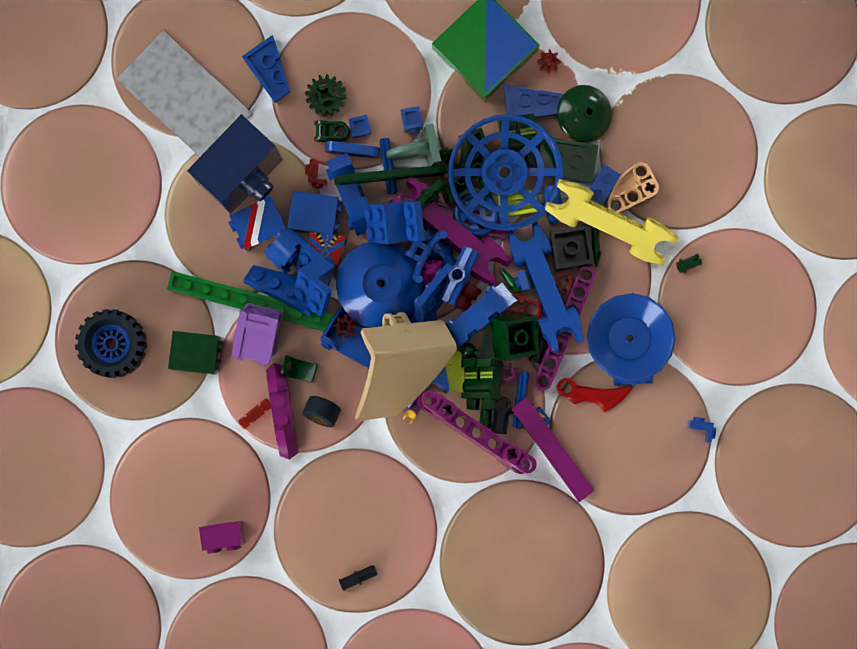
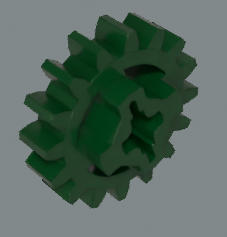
M326 74L323 79L319 75L318 81L313 78V85H307L310 91H305V95L309 96L305 100L306 103H311L309 106L311 110L316 108L315 114L322 111L323 116L326 115V112H329L332 116L333 110L339 112L338 106H344V102L341 100L346 99V95L342 94L346 90L345 87L340 88L342 86L341 81L336 83L335 76L329 79V75ZM334 87L338 90V97L333 94ZM328 92L330 97L326 96L323 99L322 93L326 94ZM313 93L318 96L317 104L313 99Z

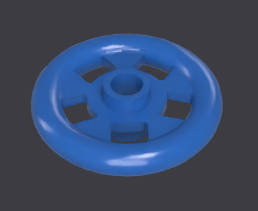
M467 193L460 199L464 205H467L473 197L470 193ZM489 195L483 198L486 202L497 206L496 202ZM456 203L453 218L475 237L485 236L493 230L487 227L479 229L478 223L462 213ZM477 205L472 210V213L478 211L481 219L498 223L499 212L491 210V216H486L485 207L482 205ZM466 219L473 223L470 228L463 223Z

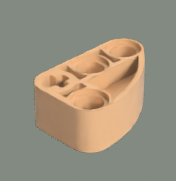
M639 162L623 173L608 197L607 208L613 210L610 206L611 202H618L620 209L613 211L621 214L653 198L657 194L659 185L648 164ZM636 169H644L645 176H638ZM647 185L648 187H653V190L651 192H646L645 189ZM629 193H634L637 196L636 202L629 201L627 197Z

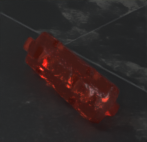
M267 398L260 402L261 405H256L246 414V417L243 416L238 420L243 429L249 427L251 422L254 423L265 414V410L271 409L270 401Z

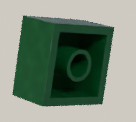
M520 313L492 319L495 357L510 360L539 354L538 320L536 315Z

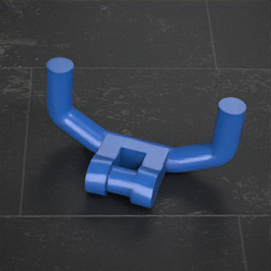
M437 231L427 244L422 241H411L412 244L404 255L417 261L412 276L414 282L421 283L423 281L421 276L423 266L434 246L441 238L447 237L446 231ZM418 247L423 249L420 255L415 254Z

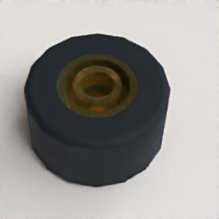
M310 396L302 413L314 423L325 427H333L341 409L330 400L319 396Z

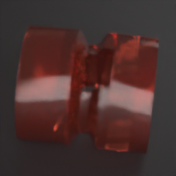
M469 281L464 286L455 306L465 312L472 306L471 301L476 300L482 293L481 289Z

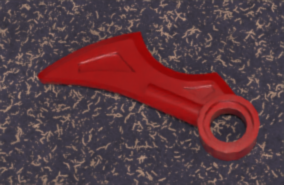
M570 378L561 379L556 386L557 392L572 403L593 402L603 412L618 405L633 389V386L615 389L579 386ZM564 382H569L572 386L569 393H564L561 389V385Z

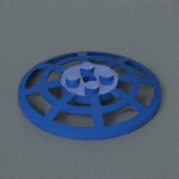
M494 115L473 124L456 142L448 166L449 186L457 205L470 219L494 230H516L538 221L548 212L545 210L546 203L542 205L535 198L541 189L544 176H556L552 193L547 202L552 203L555 202L560 192L557 182L559 179H563L562 158L553 138L539 124L518 115ZM502 120L501 132L490 134L480 141L472 134L477 128L487 123ZM509 121L526 124L535 129L538 134L533 139L528 140L520 134L509 132ZM501 138L500 149L492 153L484 146L485 143L493 139ZM508 138L519 140L525 146L518 153L508 149ZM465 139H467L474 147L467 157L465 168L454 169L457 152ZM543 139L546 140L553 152L556 168H544L542 156L536 148ZM479 151L485 158L482 168H471L472 160L476 152ZM530 151L533 152L536 158L538 168H527L523 158ZM502 167H508L509 175L505 178L499 174ZM454 176H465L467 188L473 197L466 206L457 193ZM470 176L482 177L485 186L478 193L472 185ZM527 176H538L536 185L530 193L523 186ZM492 191L500 195V206L490 204L483 200V198ZM518 191L525 198L517 204L508 206V195ZM529 203L537 210L534 215L523 221L508 224V212L519 210ZM480 204L489 210L500 212V224L485 221L473 214L472 210Z

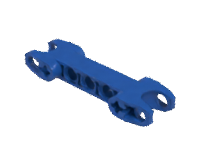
M536 221L532 223L534 235L529 241L519 240L512 230L507 231L510 242L511 255L516 267L524 264L527 267L545 313V317L538 319L539 327L553 353L559 352L556 339L562 332L571 333L578 344L583 343L584 338L576 308L573 306L565 309L545 259L546 256L553 254L547 235Z

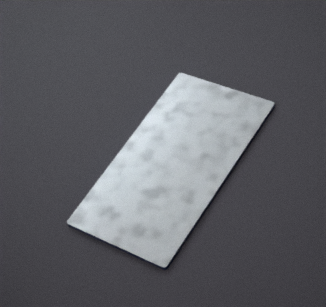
M162 31L117 78L128 91L199 157L241 114L246 119L252 115L237 98L165 31Z

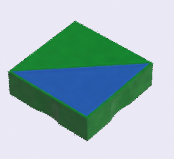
M477 0L432 43V49L463 77L466 84L484 102L504 84L505 80L514 71L521 68L539 50L540 46L496 0Z

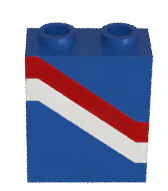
M271 196L229 215L231 221L228 223L232 231H237L239 236L236 240L240 248H245L247 252L251 251V247L276 236L281 229L287 230Z

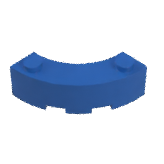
M348 153L326 161L329 169H326L329 180H334L337 175L356 173ZM361 185L336 186L349 216V219L346 221L350 230L354 229L357 236L366 233L367 224L364 217V204H368Z
M503 283L497 287L492 285L485 291L486 295L466 310L455 321L451 319L446 323L457 349L468 342L491 322L493 318L498 317L517 301Z

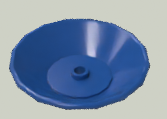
M368 242L361 244L347 254L338 268L336 290L339 303L349 317L363 326L381 327L383 326L382 319L385 314L391 313L396 315L399 312H404L408 318L412 316L415 311L414 301L418 295L421 296L424 282L417 283L413 281L412 276L417 262L404 255L406 252L404 248L396 243L380 244ZM379 280L384 281V287L378 286Z
M634 293L617 295L601 304L591 317L587 332L589 353L597 366L611 377L629 382L648 379L661 371L672 356L676 340L673 322L664 307L650 297ZM627 335H631L633 337L632 342L627 341Z

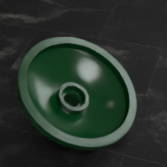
M578 85L567 90L560 98L557 105V121L561 130L569 138L579 142L594 141L604 135L610 126L612 119L611 105L605 94L599 89L590 85ZM586 109H590V115L586 113Z

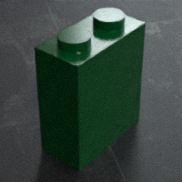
M173 331L168 369L216 375L217 371H220L221 360L218 359L219 352L223 350L221 337Z

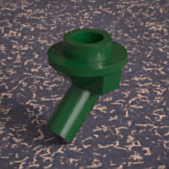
M446 147L439 151L440 164L443 162L449 164L453 149L448 150ZM454 162V169H456L458 164Z

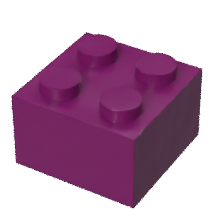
M242 521L199 527L202 551L207 550L208 554L220 552L225 547H227V551L237 550L241 548V545L245 544Z

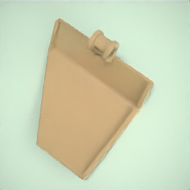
M399 312L396 315L388 313L383 316V326L362 329L361 335L371 355V361L365 388L355 416L357 421L397 416L438 376L457 349L456 343L443 320L411 323L404 312Z

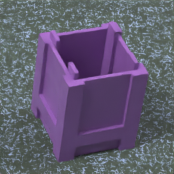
M246 303L245 308L239 312L231 356H235V359L241 361L244 358L256 360L259 365L266 366V363L270 364L272 356L276 355L284 311Z

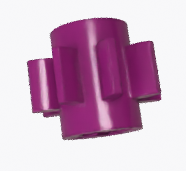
M512 362L508 366L502 363V371L510 369L512 377L509 376L507 379L504 378V374L501 375L502 385H505L506 381L513 385L512 379L519 378V376L515 375V371L518 368L513 369L511 367Z

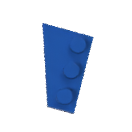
M272 35L244 54L242 58L273 102L276 103L288 95L290 90Z
M503 84L508 115L533 113L535 118L557 115V105L563 94Z

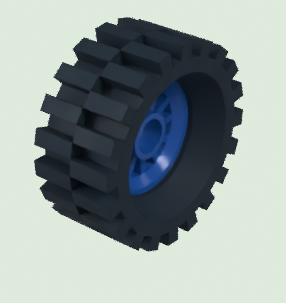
M104 309L102 310L103 312L96 311L92 313L93 317H87L84 320L86 323L84 325L80 324L78 328L81 330L80 334H76L75 337L78 340V344H75V350L79 351L77 356L79 360L83 361L82 365L90 369V372L103 377L115 378L123 377L126 373L131 374L135 371L134 368L136 366L139 367L141 365L140 360L145 358L146 355L144 349L147 348V343L145 342L147 337L146 333L142 331L143 327L135 318L119 310ZM111 339H115L117 342L114 349L108 347Z

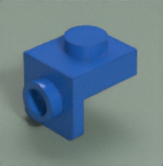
M419 106L401 109L404 132L409 133V135L420 133V130H423V123Z
M522 270L516 273L514 281L516 288L521 289V293L535 289L528 271Z
M693 417V420L688 421L687 428L706 431L705 442H712V439H715L716 427H713L714 423L705 422V418Z

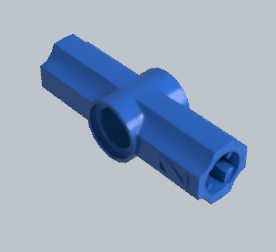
M430 228L424 231L425 240L422 242L425 244L435 235ZM440 240L434 246L429 256L430 260H442L443 265L441 268L446 263L454 266L457 261L453 257L452 247L442 243ZM462 271L457 273V280L463 276Z
M463 246L455 265L449 270V278L439 299L454 306L456 305L464 286L470 281V273L480 254L479 252ZM462 271V272H463L462 278L459 279V280H457V279H456L457 273H459V272Z

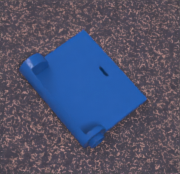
M340 306L320 337L321 345L327 350L333 349L367 369L370 367L371 355L364 343L361 331L363 328L371 327L363 326L349 317L344 308Z

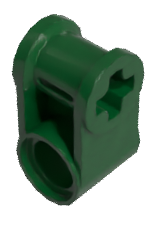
M314 121L316 126L314 141L343 142L350 137V129L343 121ZM339 128H346L345 134L337 135L336 132Z

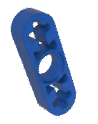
M326 141L325 152L339 155L348 153L349 156L366 158L380 157V147Z

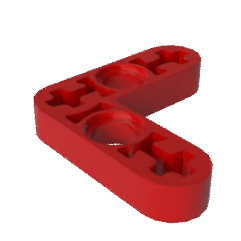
M561 272L557 275L554 282L556 287L559 288L561 285L559 278L567 277L569 284L566 283L562 289L566 290V293L558 290L563 298L562 302L565 304L573 279L569 273ZM512 294L518 299V303L523 304V300L527 301L524 306V312L520 311L522 307L517 305L515 308L510 306L508 308L510 311L517 314L528 313L527 307L534 304L538 308V312L535 315L537 320L540 319L538 316L541 313V303L518 294Z

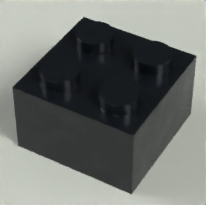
M588 225L550 231L549 238L555 271L593 266L594 257Z

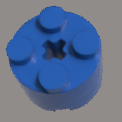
M281 229L275 236L276 240L266 247L264 253L282 272L288 273L292 271L289 269L291 266L294 265L296 267L300 248L306 241L293 229L286 231Z

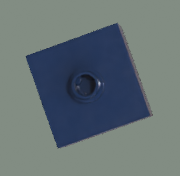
M241 114L187 172L226 211L232 214L248 196L254 197L261 202L270 194L274 186L269 181L268 175L283 159L277 147Z

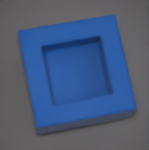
M367 115L349 119L353 138L371 134Z

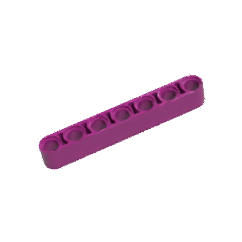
M585 266L579 270L564 305L565 309L569 306H574L578 316L581 314L596 274L593 268ZM588 271L591 274V279L588 281L583 280L581 273ZM578 288L583 290L584 297H575L574 290ZM561 333L558 335L556 340L562 344V350L553 353L548 344L534 379L536 389L545 391L552 385L572 336L571 333ZM547 359L554 360V369L546 368L545 361ZM539 377L547 378L548 385L546 387L538 385Z

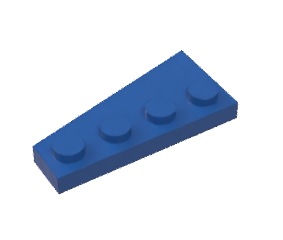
M253 265L245 276V284L308 316H311L313 313L304 302L297 299L293 294L297 276Z

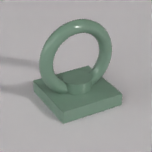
M425 125L421 132L422 140L394 147L386 152V157L390 160H401L421 155V157H426L427 166L439 165L441 159L434 125Z

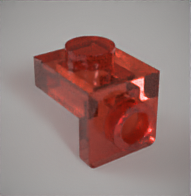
M310 159V163L306 164L305 168L308 184L312 185V188L323 189V186H328V181L326 179H317L319 162L316 159Z

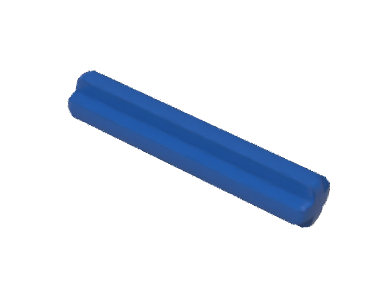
M382 138L380 139L383 168L384 170H394L393 160L386 157V152L391 149L390 139ZM396 180L385 181L387 193H397Z
M528 372L519 373L515 405L527 397ZM514 414L513 427L522 429L523 425Z

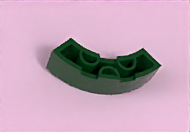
M477 128L472 132L479 141L485 137L482 128ZM467 139L461 145L458 168H465L467 157L474 147ZM479 151L476 152L472 160L471 168H482L484 157ZM454 176V184L461 198L469 191L465 182V176ZM470 176L472 185L479 176ZM449 180L444 182L445 188L441 191L445 203H451L455 199L451 193Z

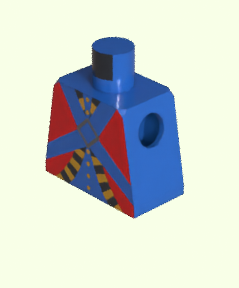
M310 232V246L328 260L334 268H339L347 242L346 236Z

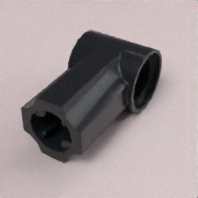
M501 396V399L507 402V408L499 410L496 406L498 400H495L490 430L496 434L507 435L511 402L507 397Z

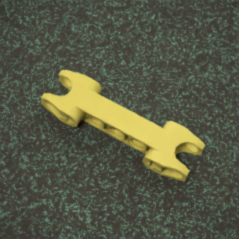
M559 179L557 187L569 196L568 200L563 204L547 202L545 205L546 211L560 222L571 227H576L579 220L631 244L629 252L633 256L645 262L664 265L665 257L654 250L655 245L660 241L676 243L678 236L652 218H647L644 225L592 201L591 198L594 193L587 187Z

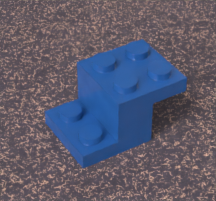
M399 200L381 204H364V217L367 224L366 235L369 242L393 244L403 241L419 242L425 240L421 201Z
M306 242L300 248L295 268L298 275L293 294L297 299L304 302L312 312L322 317L327 311L332 289L328 286L334 266Z

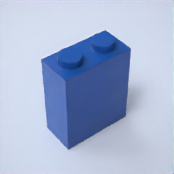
M293 191L287 228L302 233L314 232L334 235L335 232L338 233L339 221H336L337 214H341L342 203L339 202V197Z

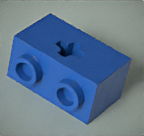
M604 165L590 187V190L594 193L591 200L602 205L621 174Z

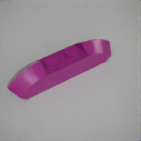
M273 363L266 369L276 441L279 455L290 460L299 451L288 380L286 375L281 374L282 365Z

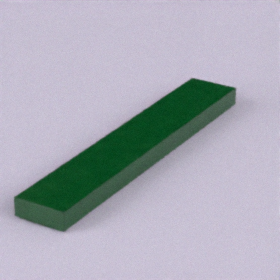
M449 164L337 175L334 178V185L341 186L402 180L409 177L442 176L448 173Z

